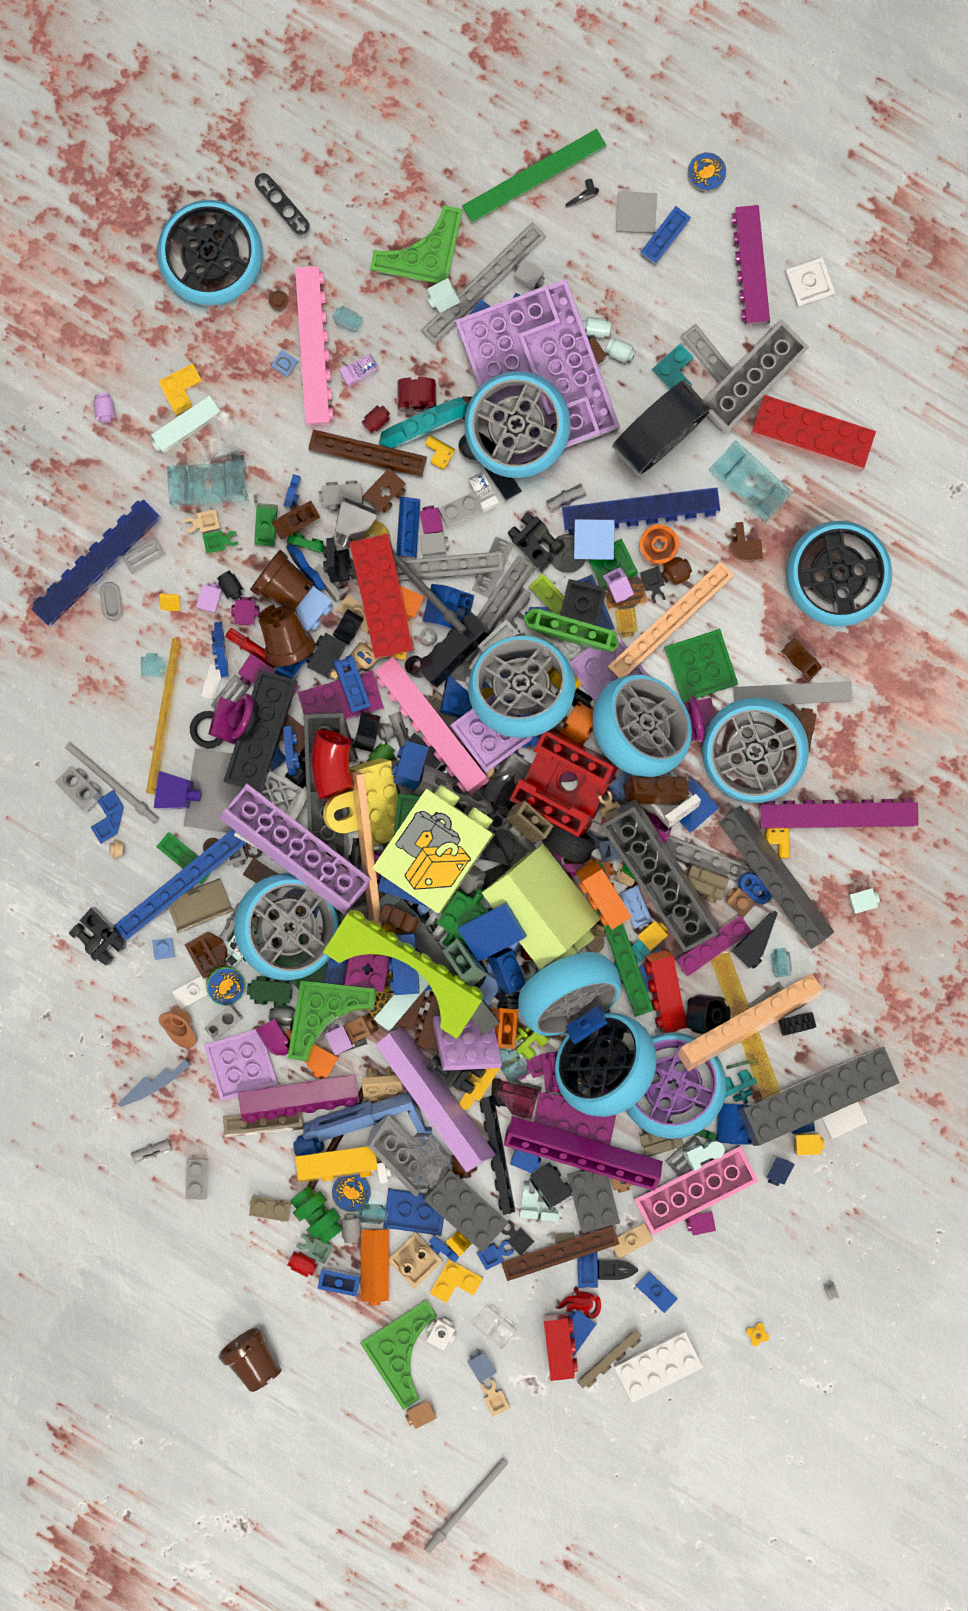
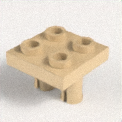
M391 1067L386 1068V1076L379 1077V1070L377 1068H373V1075L371 1068L366 1070L367 1077L362 1078L364 1102L371 1101L373 1104L403 1094L402 1082L394 1071L391 1074Z
M416 1232L389 1257V1263L414 1289L443 1262Z

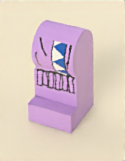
M369 354L339 370L347 386L351 387L377 371L379 367L372 354Z

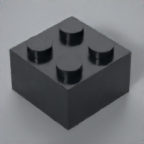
M568 579L560 615L598 626L607 588Z

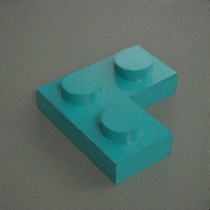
M680 343L654 366L652 371L669 390L682 380H685L692 386L691 382L680 370L694 357Z

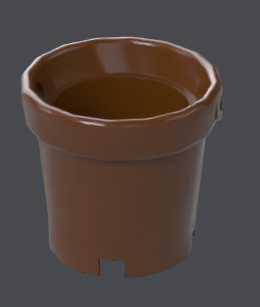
M279 550L254 582L250 591L258 596L263 595L281 606L280 602H290L296 608L314 582L296 568L282 550Z
M280 602L282 607L275 608L274 604L270 605L259 613L260 620L258 621L266 645L264 653L267 662L273 666L282 667L298 663L307 658L315 647L312 635L306 631L294 604L290 602Z
M254 1327L244 1332L226 1345L218 1355L219 1360L225 1366H229L251 1392H255L267 1385L268 1380L271 1378L275 1379L282 1371L265 1342V1335L260 1327Z

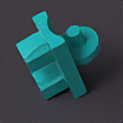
M745 1069L737 1073L741 1083L734 1086L731 1077L726 1078L725 1098L739 1092V1095L733 1097L734 1101L743 1100L744 1104L749 1103L747 1097L753 1095L751 1089L744 1092L743 1089L756 1084L757 1081Z

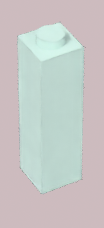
M208 396L153 433L151 436L154 440L151 443L157 451L161 449L164 454L222 414L211 397Z

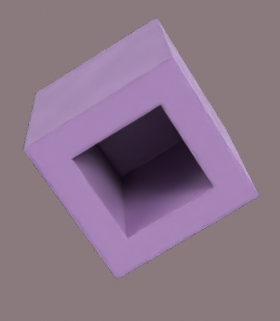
M620 567L603 575L608 590L616 603L634 595L629 581Z
M208 583L206 586L202 584L196 605L197 609L217 614L223 592L221 589H218L219 585Z
M336 1024L327 1028L328 1033L325 1036L334 1055L354 1047L344 1026L339 1027Z

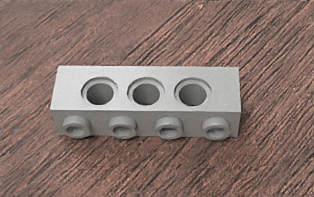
M424 765L418 786L414 792L415 794L421 796L426 789H430L435 793L441 784L460 797L458 803L463 806L465 814L468 815L473 807L485 815L493 812L492 802L485 799L483 788L478 789L472 795L468 791L464 793L457 785L459 782L458 778H452L447 773Z

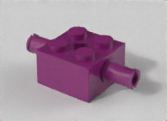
M365 954L347 959L343 985L372 988L384 992L390 957L379 954ZM366 963L371 967V971H367V974L362 970V966H366Z

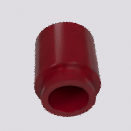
M376 405L363 417L364 420L361 423L372 434L390 420L388 417L390 412L383 405L381 407Z

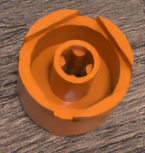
M656 524L647 528L639 541L640 555L646 563L654 566H662L674 559L679 548L677 534L663 524ZM657 541H660V544H664L660 550L654 547Z
M578 701L559 733L584 745L593 731V710Z

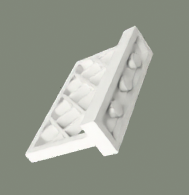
M269 771L264 785L265 791L260 794H267L269 801L275 806L285 804L286 814L296 820L307 799L306 787L304 786L302 789ZM269 778L277 782V788L269 789L267 784ZM291 789L297 793L295 797L287 799L284 790ZM280 791L283 800L274 802L271 793ZM235 832V834H234L235 837H237V838H239V839H241V840L247 842L248 844L254 846V845H253L252 843H250L247 839H245L243 836H241L238 832Z

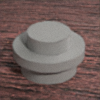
M380 723L378 735L385 742H389L393 738V731L389 723Z

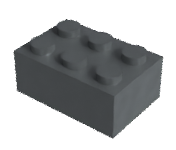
M586 1170L567 1174L582 1233L620 1224L609 1177Z

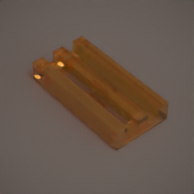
M644 583L630 585L632 589L640 588L641 590L633 592L634 595L630 597L642 596V599L611 604V600L614 599L610 596V592L607 589L606 600L608 609L647 603Z

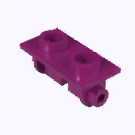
M558 1051L541 1054L546 1093L560 1092L555 1076Z

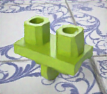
M518 1026L517 1030L520 1033L516 1036V1040L519 1042L523 1037L526 1039L514 1050L529 1060L536 1054L530 1044L536 1040L543 1047L549 1041V1038L534 1031L528 1036L527 1034L531 1029L528 1026L524 1029Z

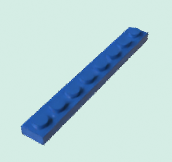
M232 829L114 925L125 940L129 939L247 842L235 837L236 831Z

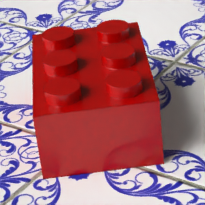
M568 1313L544 1316L550 1380L575 1379V1373H578L577 1358H573V1353H576L575 1338H571L570 1334L574 1333L573 1318H569Z

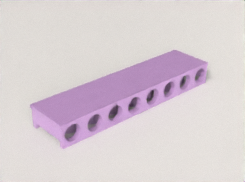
M248 784L244 786L219 817V819L344 915L368 887V883L371 880L368 876Z
M404 1027L388 1033L385 1038L375 1045L466 1172L478 1165H482L496 1155L437 1072H431L427 1069L429 1061Z

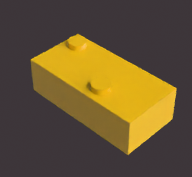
M368 1147L297 1156L294 1158L296 1182L302 1183L316 1180L327 1182L333 1181L337 1177L359 1174L360 1178L370 1177L377 1170L376 1155Z

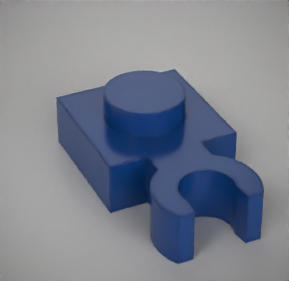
M293 474L283 504L284 508L292 510L293 505L297 506L300 496L297 494L301 476Z
M433 1235L430 1238L429 1243L431 1245L429 1247L437 1254L441 1252L454 1263L458 1260L459 1256L437 1236Z
M508 1239L502 1241L499 1247L493 1243L484 1252L477 1251V1255L485 1270L503 1262V1255L510 1256L513 1254L514 1249L509 1251L504 1249V1246L509 1244Z

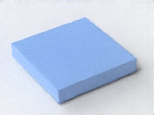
M575 519L574 559H614V520Z

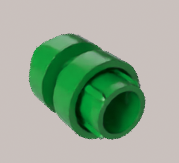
M307 1186L290 1200L296 1208L292 1212L299 1222L305 1219L310 1225L306 1231L312 1239L318 1236L322 1243L325 1244L343 1230L337 1221L341 1216L334 1208L328 1211L323 1204L327 1201V1198L321 1191L315 1193L311 1187Z

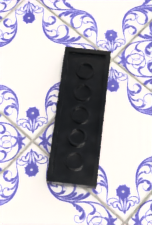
M259 670L251 695L254 703L252 715L244 733L237 738L224 778L225 783L241 788L248 784L257 792H263L295 693L297 680Z

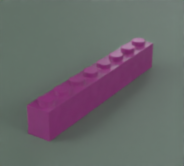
M853 799L842 800V803H834V800H823V804H815V800H803V804H795V800L783 801V804L767 801L764 802V805H759V829L919 826L918 802H913V799H901V802L893 803V799H881V803H874V799H862V803H854Z
M514 1116L511 1117L506 1129L504 1146L653 1191H655L661 1179L663 1161Z

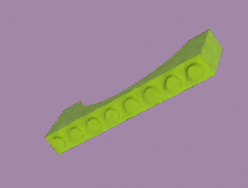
M350 909L323 953L338 963L354 956L379 954L393 957L410 965L424 977L437 998L441 1016L440 1028L457 1039L485 996L482 994V991L476 986L471 987L464 980H461L458 975L454 976L448 972L449 970L445 966L437 965L428 955L415 951L411 944L398 940L394 933L384 931L377 922H370L364 918L365 916L360 911Z

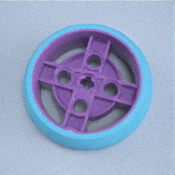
M663 1033L653 1036L651 1038L656 1051L666 1048L678 1049L675 1056L662 1058L656 1063L655 1074L659 1075L660 1079L658 1082H652L645 1093L647 1101L653 1107L650 1116L640 1108L638 1103L627 1109L626 1112L640 1128L655 1136L675 1139L694 1135L706 1128L716 1118L723 1106L726 1095V1076L723 1066L717 1056L704 1062L710 1071L713 1085L712 1090L702 1086V1078L697 1068L689 1072L687 1069L682 1072L675 1069L678 1063H682L678 1057L681 1047L697 1038L682 1033ZM676 1082L678 1088L674 1087V1090H671L669 1083ZM694 1089L697 1094L694 1097H688L686 1091ZM667 1099L671 1102V1105L668 1108H663L660 1102ZM694 1106L704 1109L699 1115L689 1121L675 1124L668 1123L671 1115L684 1113Z

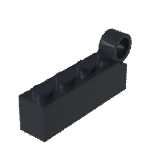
M471 612L461 620V623L466 627L463 633H460L456 628L451 629L447 637L437 643L427 656L423 658L417 655L409 657L406 660L405 669L414 677L424 676L437 688L478 648V645L492 631L479 617ZM420 661V668L417 671H412L413 664Z

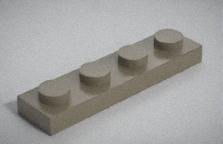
M302 1112L294 1116H277L275 1119L262 1118L251 1123L242 1121L241 1114L223 1116L224 1136L235 1137L303 1129Z
M637 1328L577 1380L582 1389L585 1386L591 1387L597 1381L596 1377L600 1373L604 1375L611 1369L610 1364L614 1360L620 1361L626 1355L625 1351L630 1346L634 1348L640 1343L642 1335Z

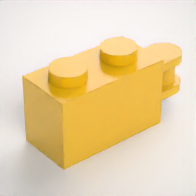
M500 1068L485 1069L486 1073L481 1079L472 1074L468 1081L476 1085L471 1094L465 1093L462 1097L460 1106L463 1110H468L475 1099L480 1101Z

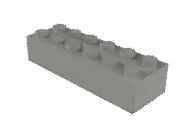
M783 320L777 321L703 398L705 403L712 409L707 416L723 432H728L802 356L809 346Z

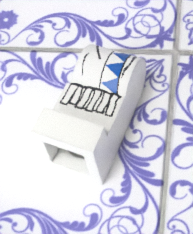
M483 472L469 478L473 492H475L483 512L499 505Z

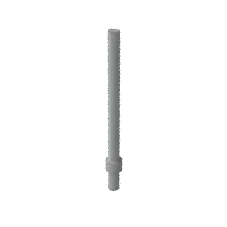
M71 742L66 745L65 748L133 805L136 808L135 811L140 815L143 814L154 824L158 821L159 817L148 809V805L136 799Z
M502 1458L446 1524L433 1534V1539L424 1548L428 1553H431L440 1542L442 1543L447 1538V1533L508 1465L507 1461Z

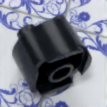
M705 994L690 997L685 1021L686 1027L695 1033L705 1034L730 1020L731 1010L726 1005L725 998Z

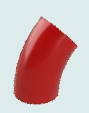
M318 730L315 732L312 748V772L319 800L331 797L354 786L349 767L351 740L342 734L328 730Z

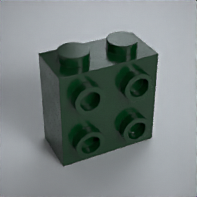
M257 976L256 979L251 980V983L247 985V995H250V999L254 1000V1004L266 1005L267 1001L274 1002V1006L285 1007L287 1003L292 1001L293 983H289V980L276 979V981H269L270 977Z

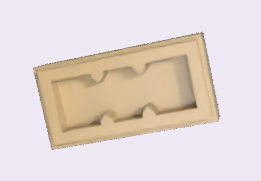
M348 594L336 610L344 615L346 610L349 609L364 618L360 628L368 634L369 630L364 607Z
M642 1223L619 1235L620 1244L613 1246V1249L620 1259L653 1241V1238L645 1223Z

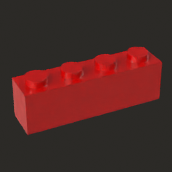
M668 950L646 955L644 969L646 974L649 975L650 981L647 984L649 991L653 995L651 1004L654 1011H656L655 1024L657 1028L661 1029L664 1033L687 1028L673 955Z

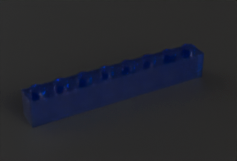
M718 487L565 506L561 509L564 533L569 532V535H574L575 519L614 520L615 530L619 529L620 525H627V528L637 527L639 523L644 522L647 525L658 524L659 520H666V523L677 522V518L685 517V520L697 519L699 515H705V518L716 517V513L721 511Z
M144 499L141 502L139 500L131 506L132 511L127 516L123 514L117 520L118 524L113 529L109 528L102 535L104 538L99 543L96 541L88 549L90 552L85 557L82 555L75 561L76 566L71 570L67 569L61 575L62 579L57 584L54 582L46 590L48 593L43 598L40 596L33 602L34 607L32 610L47 626L51 627L122 558L121 556L125 555L161 519V516Z

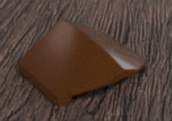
M205 932L184 944L203 979L208 977L216 968L227 966V948L220 937Z

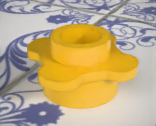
M758 1323L757 1326L748 1328L746 1334L752 1340L751 1344L753 1346H758L759 1343L769 1340V1334L765 1332V1326L762 1323Z

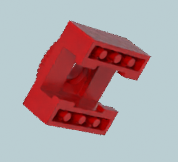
M550 729L541 735L534 749V752L537 753L525 779L519 780L510 801L518 804L525 800L549 822L580 837L586 834L601 804L597 794H600L602 799L604 798L618 767L601 754ZM567 771L573 772L578 778V785L574 790H566L561 785V777Z

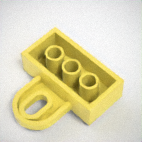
M379 758L350 767V774L351 772L359 771L365 777L373 846L391 841L394 836L398 800L396 784L393 783L394 775H392L391 760ZM353 787L348 791L333 795L324 806L323 818L328 828L332 831L349 833L358 830ZM345 807L350 809V814L347 817L335 820L334 813L336 810Z

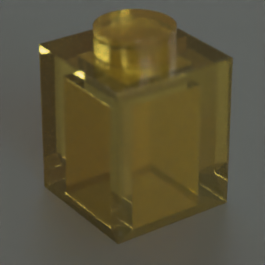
M635 608L615 610L617 634H622V638L633 637V633L638 631Z

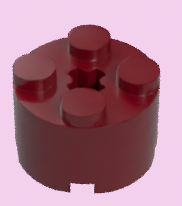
M411 377L397 381V409L412 408L413 411L420 412L424 411V407L431 409L436 406L435 379L418 377V379L411 380Z

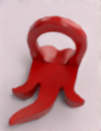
M575 1287L573 1290L576 1295L567 1296L557 1307L561 1309L569 1304L567 1306L568 1313L573 1309L581 1310L588 1318L594 1319L601 1311V1300L599 1296L588 1292H581L578 1287ZM595 1300V1311L590 1314L589 1311L592 1309L593 1301Z

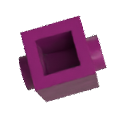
M240 597V600H235V605L231 606V617H235L234 624L255 626L256 617L259 618L260 608L256 606V602L252 601L251 597Z

